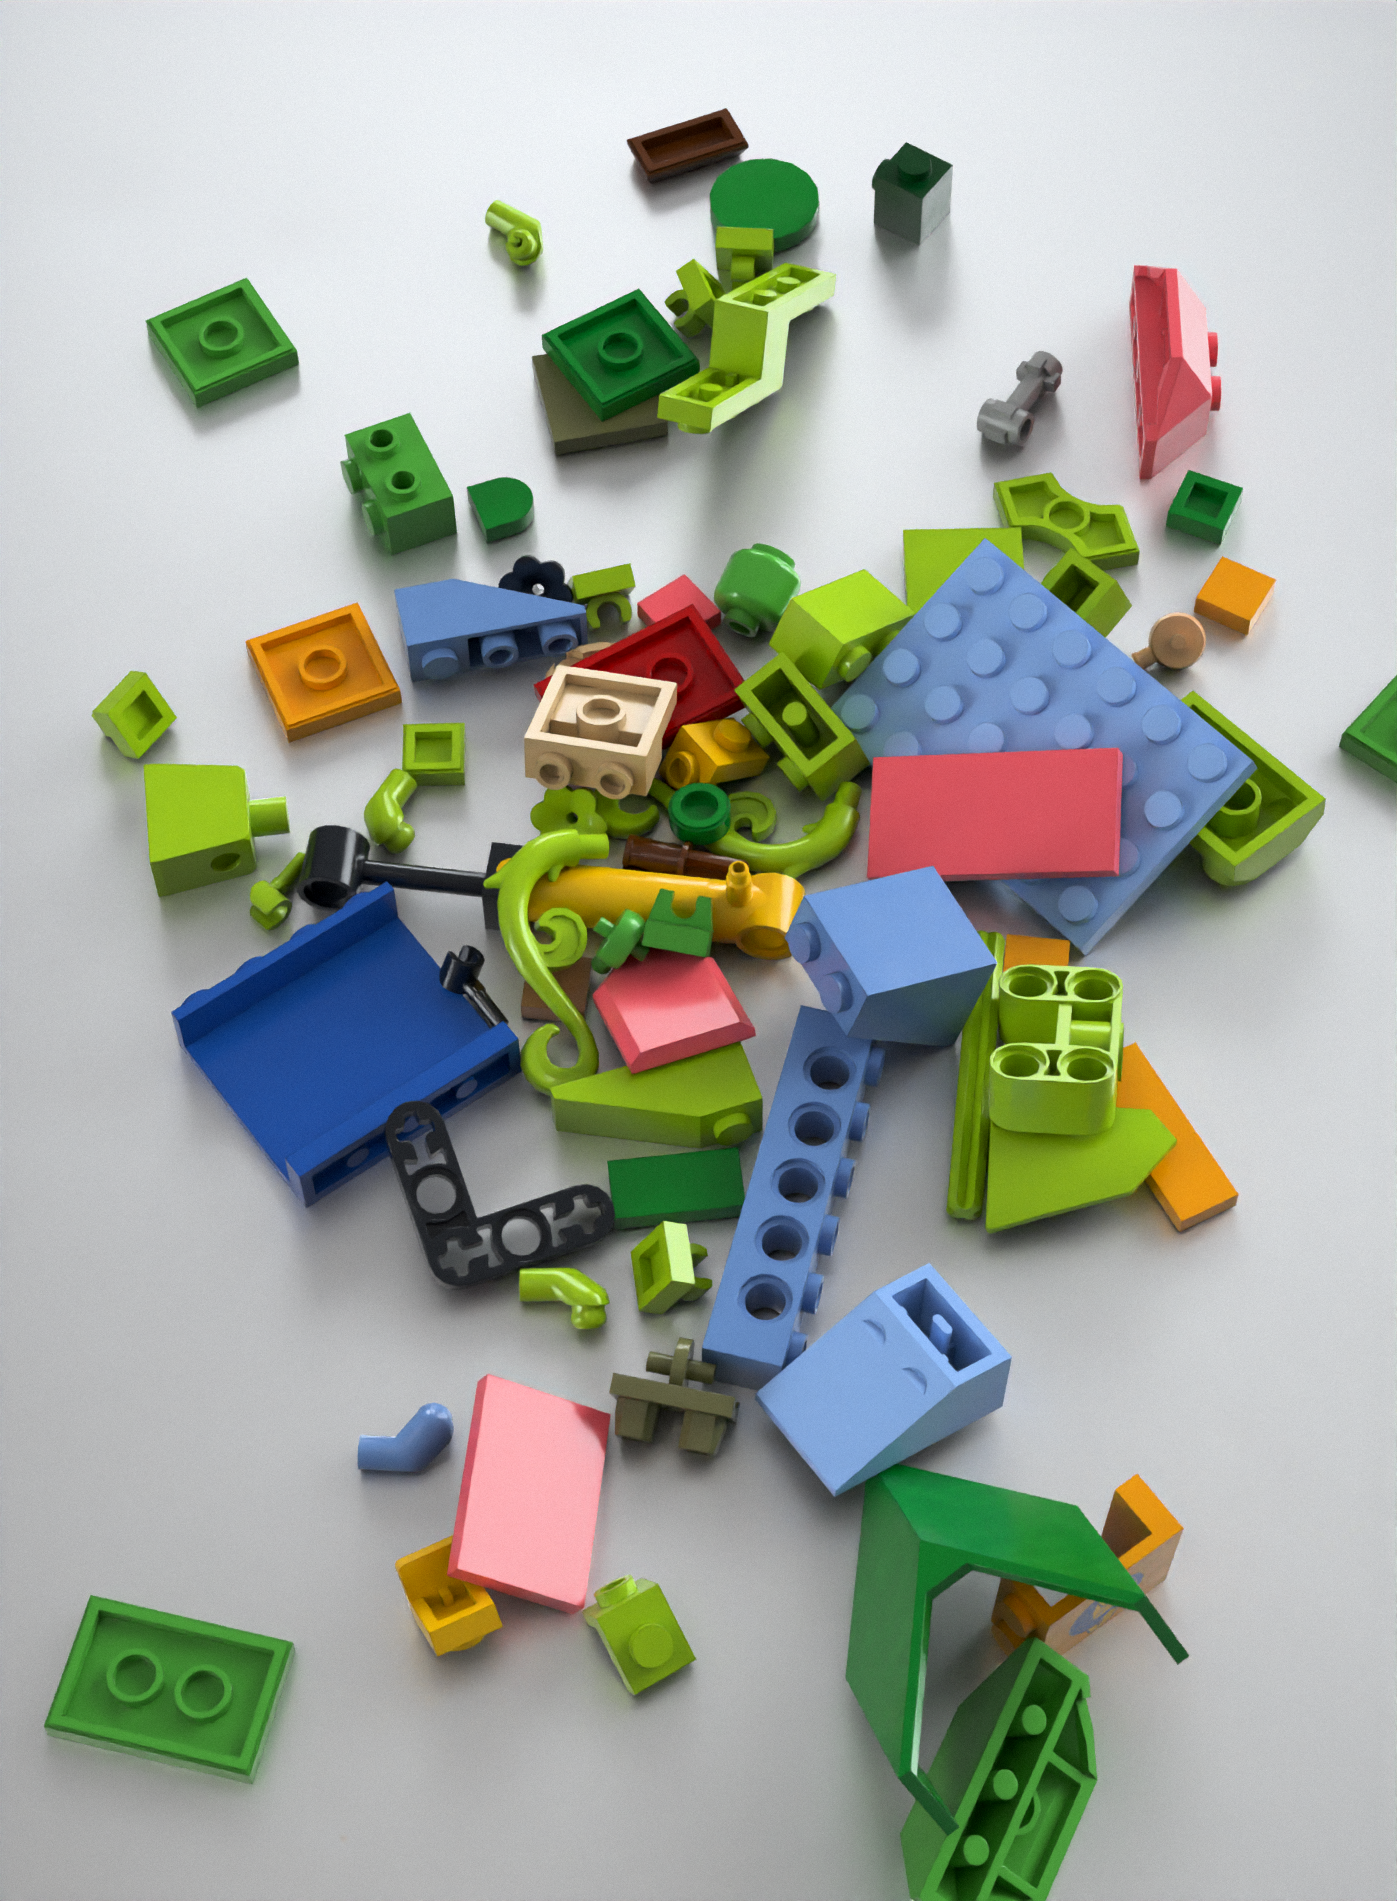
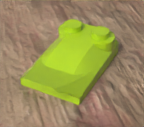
M1192 691L1183 697L1181 701L1252 759L1257 769L1189 844L1201 854L1203 870L1211 879L1219 884L1228 886L1245 885L1258 878L1304 842L1308 834L1324 815L1326 798L1195 691Z

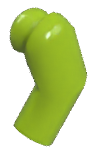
M495 200L486 212L485 223L508 236L505 249L515 264L524 266L536 262L544 249L540 222L501 200Z
M397 768L390 772L367 803L363 814L370 838L377 846L383 844L391 854L402 853L415 838L414 828L403 821L404 814L401 809L417 788V783L411 775Z

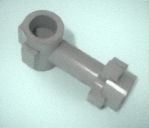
M1037 351L1028 362L1022 361L1016 369V378L1021 382L1006 402L991 398L984 402L977 417V430L985 433V438L1004 445L1007 443L1018 446L1024 445L1030 437L1034 425V415L1028 412V410L1038 397L1043 398L1047 391L1055 392L1061 384L1063 368L1059 360L1048 352Z

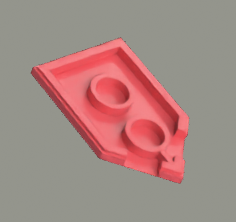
M649 947L650 950L642 961L629 954L624 963L618 969L613 968L592 994L594 1004L631 1074L756 1036L755 1028L714 958L709 956L701 957Z

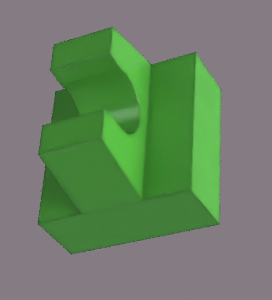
M660 889L649 918L646 920L642 946L701 957L709 956L714 933L712 898L698 896L694 914L689 918H680L672 909L675 891Z

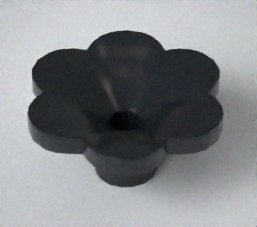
M522 556L514 563L513 572L505 574L498 584V588L570 603L573 602L572 590L564 583L565 570L560 563L553 560L541 563L534 556ZM537 584L542 585L544 590L539 589Z

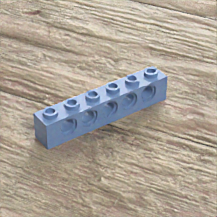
M800 1006L702 1345V1362L717 1364L715 1381L759 1391L800 1356L807 1347L808 1334L800 1333V1326L804 1312L815 1315L819 1306L824 1275L815 1273L820 1254L832 1256L840 1217L833 1216L831 1213L836 1197L848 1198L856 1161L848 1159L847 1155L851 1141L862 1143L864 1140L871 1110V1104L862 1102L867 1085L878 1087L886 1049L876 1047V1040L846 1037L833 1014L826 1010ZM824 1082H833L842 1087L826 1090L817 1085ZM808 1137H818L825 1140L826 1143L811 1146L804 1144L801 1140ZM792 1193H803L810 1196L811 1199L806 1202L795 1203L788 1201L784 1197ZM775 1250H787L796 1256L790 1260L778 1261L767 1255ZM759 1308H771L779 1312L780 1315L771 1320H760L753 1317L750 1313Z

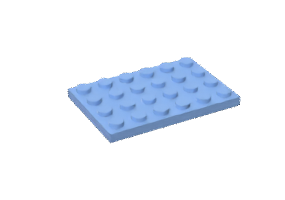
M986 538L831 707L832 711L856 738L872 767L873 757L1119 748L1123 753L1119 876L1001 880L1067 940H1070L1085 956L1257 769L1252 759Z

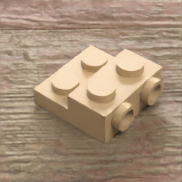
M557 665L524 737L525 777L534 778L542 786L552 790H559L568 784L597 788L603 796L610 799H622L628 794L647 796L662 760V738L677 704V683Z

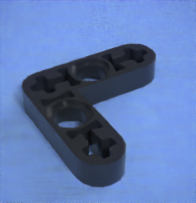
M416 1100L397 1106L388 1116L384 1132L385 1144L428 1271L433 1280L444 1288L451 1290L468 1289L518 1272L520 1268H530L592 1247L601 1242L613 1226L615 1218L614 1204L607 1193L599 1187L589 1184L575 1185L477 1218L445 1122L439 1111L429 1103ZM415 1116L419 1125L430 1123L433 1131L425 1137V1149L429 1160L442 1153L446 1163L428 1164L418 1169L412 1175H408L405 1165L417 1164L418 1157L410 1140L399 1142L396 1134L404 1130L406 1117ZM428 1178H442L452 1185L455 1191V1202L449 1210L434 1214L427 1212L420 1206L417 1200V1188ZM583 1199L587 1208L598 1206L601 1216L596 1218L593 1223L594 1232L585 1233L580 1224H574L559 1230L558 1235L564 1242L563 1244L552 1245L551 1226L540 1210L549 1207L553 1208V1221L567 1217L575 1209L574 1200ZM524 1219L536 1226L539 1231L540 1242L534 1252L519 1256L512 1254L506 1249L502 1242L501 1234L505 1225L512 1220ZM486 1228L490 1229L491 1249L501 1265L489 1267L487 1253L470 1260L467 1265L468 1274L458 1276L454 1267H441L439 1259L446 1256L448 1251L447 1243L457 1241L461 1250H469L481 1246L483 1243V1239L477 1231Z

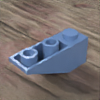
M448 579L394 590L399 629L412 682L427 679L441 680L454 674L485 668H504L513 663L543 657L566 656L568 651L576 649L577 646L588 644L587 618L584 605L458 579Z

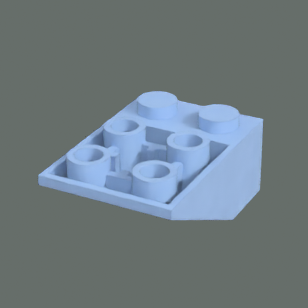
M928 1263L871 1293L756 1393L755 1400L832 1495L836 1497L1003 1406L1012 1356L932 1265Z

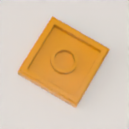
M358 602L245 641L248 656L288 743L402 703L399 686Z

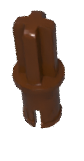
M630 834L624 849L622 869L726 880L731 863L742 861L748 867L749 863L741 859L694 850L693 841L686 840L681 845Z

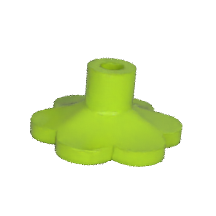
M568 785L559 790L547 788L544 794V801L537 803L530 813L531 823L536 829L541 831L540 835L575 828L578 834H606L608 828L606 817L598 811L597 795L587 787H580L574 790Z

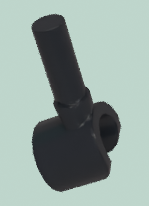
M464 945L458 957L452 951H448L440 969L439 981L441 985L450 992L466 994L471 1001H474L493 1027L502 1021L508 1025L509 1021L488 995L483 984L478 980L485 961L483 954L470 945Z

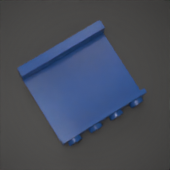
M387 881L370 892L356 894L345 903L342 909L319 923L309 924L300 928L291 936L289 941L263 957L258 956L247 960L237 969L235 974L210 989L199 990L191 994L180 1007L171 1012L181 1048L305 1208H308L389 1156L384 1132L388 1116L397 1106L416 1100L429 1103L439 1111L445 1121L522 1072L520 1067L519 1039L504 1021L490 1028L463 994L450 992L441 985L439 981L441 968L399 919L395 892ZM415 1116L406 1117L404 1130L396 1134L399 1142L405 1140L412 1142L431 1130L432 1127L430 1123L419 1125Z

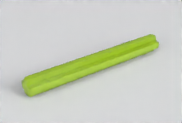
M982 930L977 931V933L997 961V965L962 1029L946 1208L951 1217L969 1220L977 1219L982 1214L990 1124L989 1059L992 1052L996 1050L999 1018V979L1003 970L1005 939L1000 933H988Z

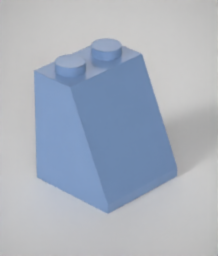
M934 866L805 895L785 935L792 956L805 969L818 990L824 1007L833 1014L846 1037L934 1046L955 1044L997 965V961Z

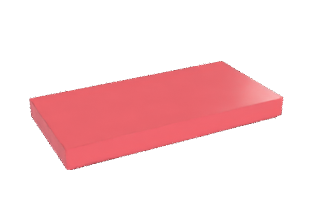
M1119 748L873 757L867 878L873 880L929 866H934L943 881L1119 876L1123 753Z

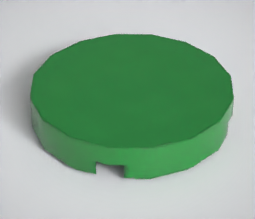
M766 158L750 159L729 167L717 177L710 191V217L715 230H717V226L773 229L774 252H779L801 243L813 232L817 223L819 213L818 187L808 173L789 162Z

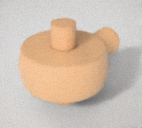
M1181 612L1170 613L1157 620L1151 628L1148 639L1149 646L1132 653L1131 656L1142 669L1156 662L1168 669H1185L1194 665L1202 657L1206 647V634L1200 622L1193 616Z

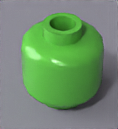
M760 543L754 544L751 549L744 548L734 552L722 573L713 597L716 606L725 615L723 623L734 632L747 637H755L757 631L774 632L790 599L798 596L800 592L801 580L794 570L796 565L794 560L781 550Z

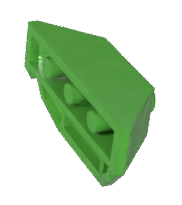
M1037 1637L1027 1638L958 1706L927 1777L958 1823L959 1828L947 1836L919 1802L915 1800L900 1833L909 1894L913 1901H1046L1096 1785L1097 1768L1094 1731L1086 1698L1091 1697L1089 1676Z

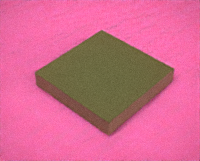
M547 354L532 356L533 372L555 455L668 435V421L657 418L660 394L602 422Z

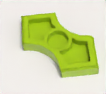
M1051 472L994 483L993 498L1003 527H1021L1022 539L1049 544L1065 554L1070 548H1073L1103 571L1138 565L1140 551L1123 506L1097 505L1080 500L1065 491Z

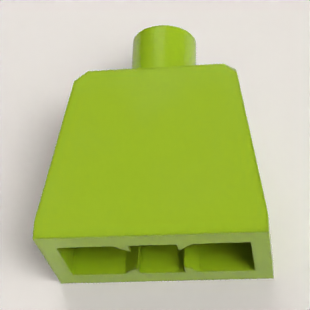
M192 764L143 765L149 859L158 897L169 896L251 874L257 868L254 837L290 833L286 796L251 800L245 769L239 766Z

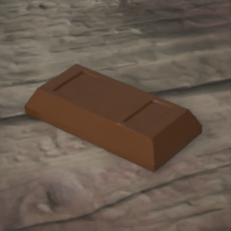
M727 108L627 139L629 149L650 183L739 156L749 148L748 142Z

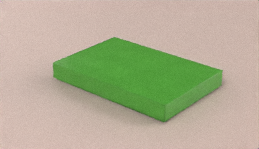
M90 1595L44 1724V1729L48 1736L253 1785L296 1652L293 1642Z

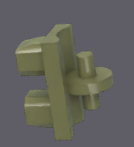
M680 1337L677 1342L674 1356L652 1351L648 1355L646 1372L670 1376L669 1384L613 1373L609 1394L617 1400L615 1409V1435L617 1437L653 1444L660 1409L685 1413L678 1448L715 1457L725 1435L727 1422L736 1424L740 1403L736 1402V1398L733 1396L687 1387L689 1380L713 1385L717 1364L693 1360L695 1342L693 1339Z

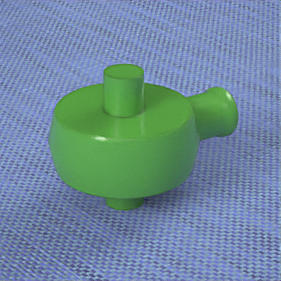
M625 909L614 924L604 917L598 920L593 930L605 938L600 944L596 956L591 960V965L595 972L607 974L611 968L618 969L629 954L640 961L645 958L650 948L642 946V942L639 941L646 924V920L639 913Z

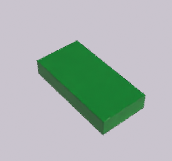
M738 1147L607 1161L611 1201L614 1204L615 1211L614 1230L656 1226L663 1221L684 1223L740 1217L745 1193Z

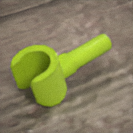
M302 852L297 853L279 876L275 877L270 883L261 880L251 888L250 901L253 905L250 908V916L267 930L278 928L288 918L292 910V902L284 894L301 874L305 854Z

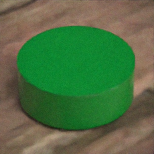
M709 783L688 784L677 790L669 801L668 812L671 831L683 842L688 840L693 841V845H708L720 840L730 829L731 804L729 797L722 789Z

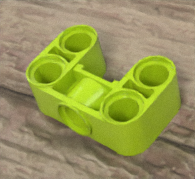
M1034 964L1017 965L1002 973L999 979L998 1033L999 1038L1005 1045L993 1051L989 1059V1115L995 1125L1015 1132L1082 1136L1105 1132L1113 1125L1116 1114L1118 1081H1121L1124 1042V1023H1122L1123 984L1122 980L1115 973L1094 967Z

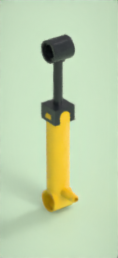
M324 825L315 828L310 833L297 893L308 905L329 912H337L342 909L350 898L364 890L365 885L380 886L386 881L392 888L482 897L485 929L500 931L497 909L500 889H485L483 883L484 880L498 872L523 845L492 842L486 873L368 860L370 844L362 834L343 826ZM735 861L728 868L726 880L581 864L565 866L554 882L548 880V873L544 874L535 883L529 897V927L531 922H537L539 917L551 908H568L581 917L586 928H594L601 917L614 924L625 909L639 913L647 920L659 890L662 888L675 891L672 909L680 918H689L694 914L698 896L711 897L713 901L714 930L712 942L736 944L744 953L755 958L780 960L789 958L792 955L785 935L806 893L804 887L797 880L787 875L760 873L751 876L749 867L745 862Z

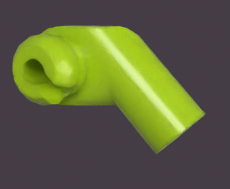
M520 1268V1302L563 1301L567 1305H571V1323L575 1328L579 1329L601 1328L606 1323L605 1305L610 1304L607 1291L581 1271L575 1268Z

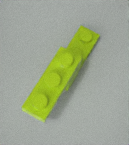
M783 263L716 299L709 367L660 394L657 418L678 423V429L687 433L706 434L781 389L789 323L792 319L805 312L812 311L813 307L834 296L837 274Z

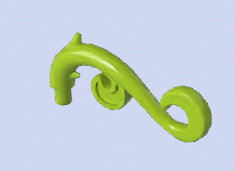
M654 777L648 794H651L668 810L669 801L676 791ZM841 782L838 786L834 802L825 807L821 820L803 826L802 832L808 833L807 835L792 842L770 845L757 842L767 839L774 832L777 813L771 799L759 792L742 791L731 793L728 795L731 804V826L729 831L720 840L702 846L713 854L747 861L749 863V871L778 873L796 879L809 870L818 868L836 858L848 846L861 818L857 807L862 789L853 782ZM597 788L594 791L598 798V811L607 819L608 828L606 834L613 838L628 839L630 834L641 836L649 832L659 822L660 814L655 805H651L648 810L641 813H625L619 807L621 799L607 798ZM741 827H750L752 830V841L754 842L748 841L739 835L736 830Z
M575 828L544 833L528 841L498 872L484 880L483 883L485 889H500L497 900L499 928L506 950L515 967L542 1001L567 1027L577 1042V1062L569 1068L555 1066L547 1056V1045L550 1039L560 1033L559 1027L553 1023L536 1029L528 1037L520 1051V1067L525 1079L536 1091L550 1096V1087L596 1075L599 1068V1051L589 1026L551 973L567 970L582 958L588 943L587 928L581 917L570 909L551 908L544 912L534 924L535 931H542L551 936L550 944H540L531 932L528 923L529 897L535 883L544 874L548 873V880L554 882L565 866H577L579 860L607 859L609 855V840L606 834H578Z

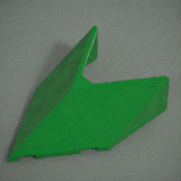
M895 1464L867 1479L865 1484L845 1678L897 1778L948 1836L958 1829L959 1825L918 1763L932 1601L938 1595L973 1570L1137 1611L1177 1665L1190 1655L1077 1505Z

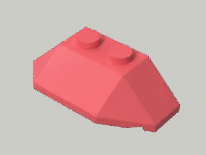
M1134 265L1129 314L1139 479H1152L1206 435L1210 411L1220 410L1221 378L1220 376H1211L1210 367H1216L1218 336L1217 332H1207L1206 308L1178 269Z

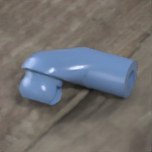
M428 1403L420 1407L417 1413L395 1437L360 1435L357 1459L358 1469L420 1472L424 1470L450 1443L454 1432L452 1414L442 1404Z

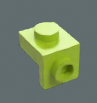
M632 1575L622 1576L598 1589L594 1593L597 1603L582 1611L587 1624L597 1629L628 1692L634 1695L697 1660L658 1583L644 1578L634 1581Z

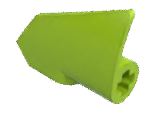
M1116 1107L1114 1123L1108 1130L1096 1135L1085 1136L1009 1131L995 1125L990 1119L987 1150L988 1186L985 1229L988 1233L993 1234L1044 1218L1131 1196L1176 1146L1177 1139L1153 1111L1149 1109Z

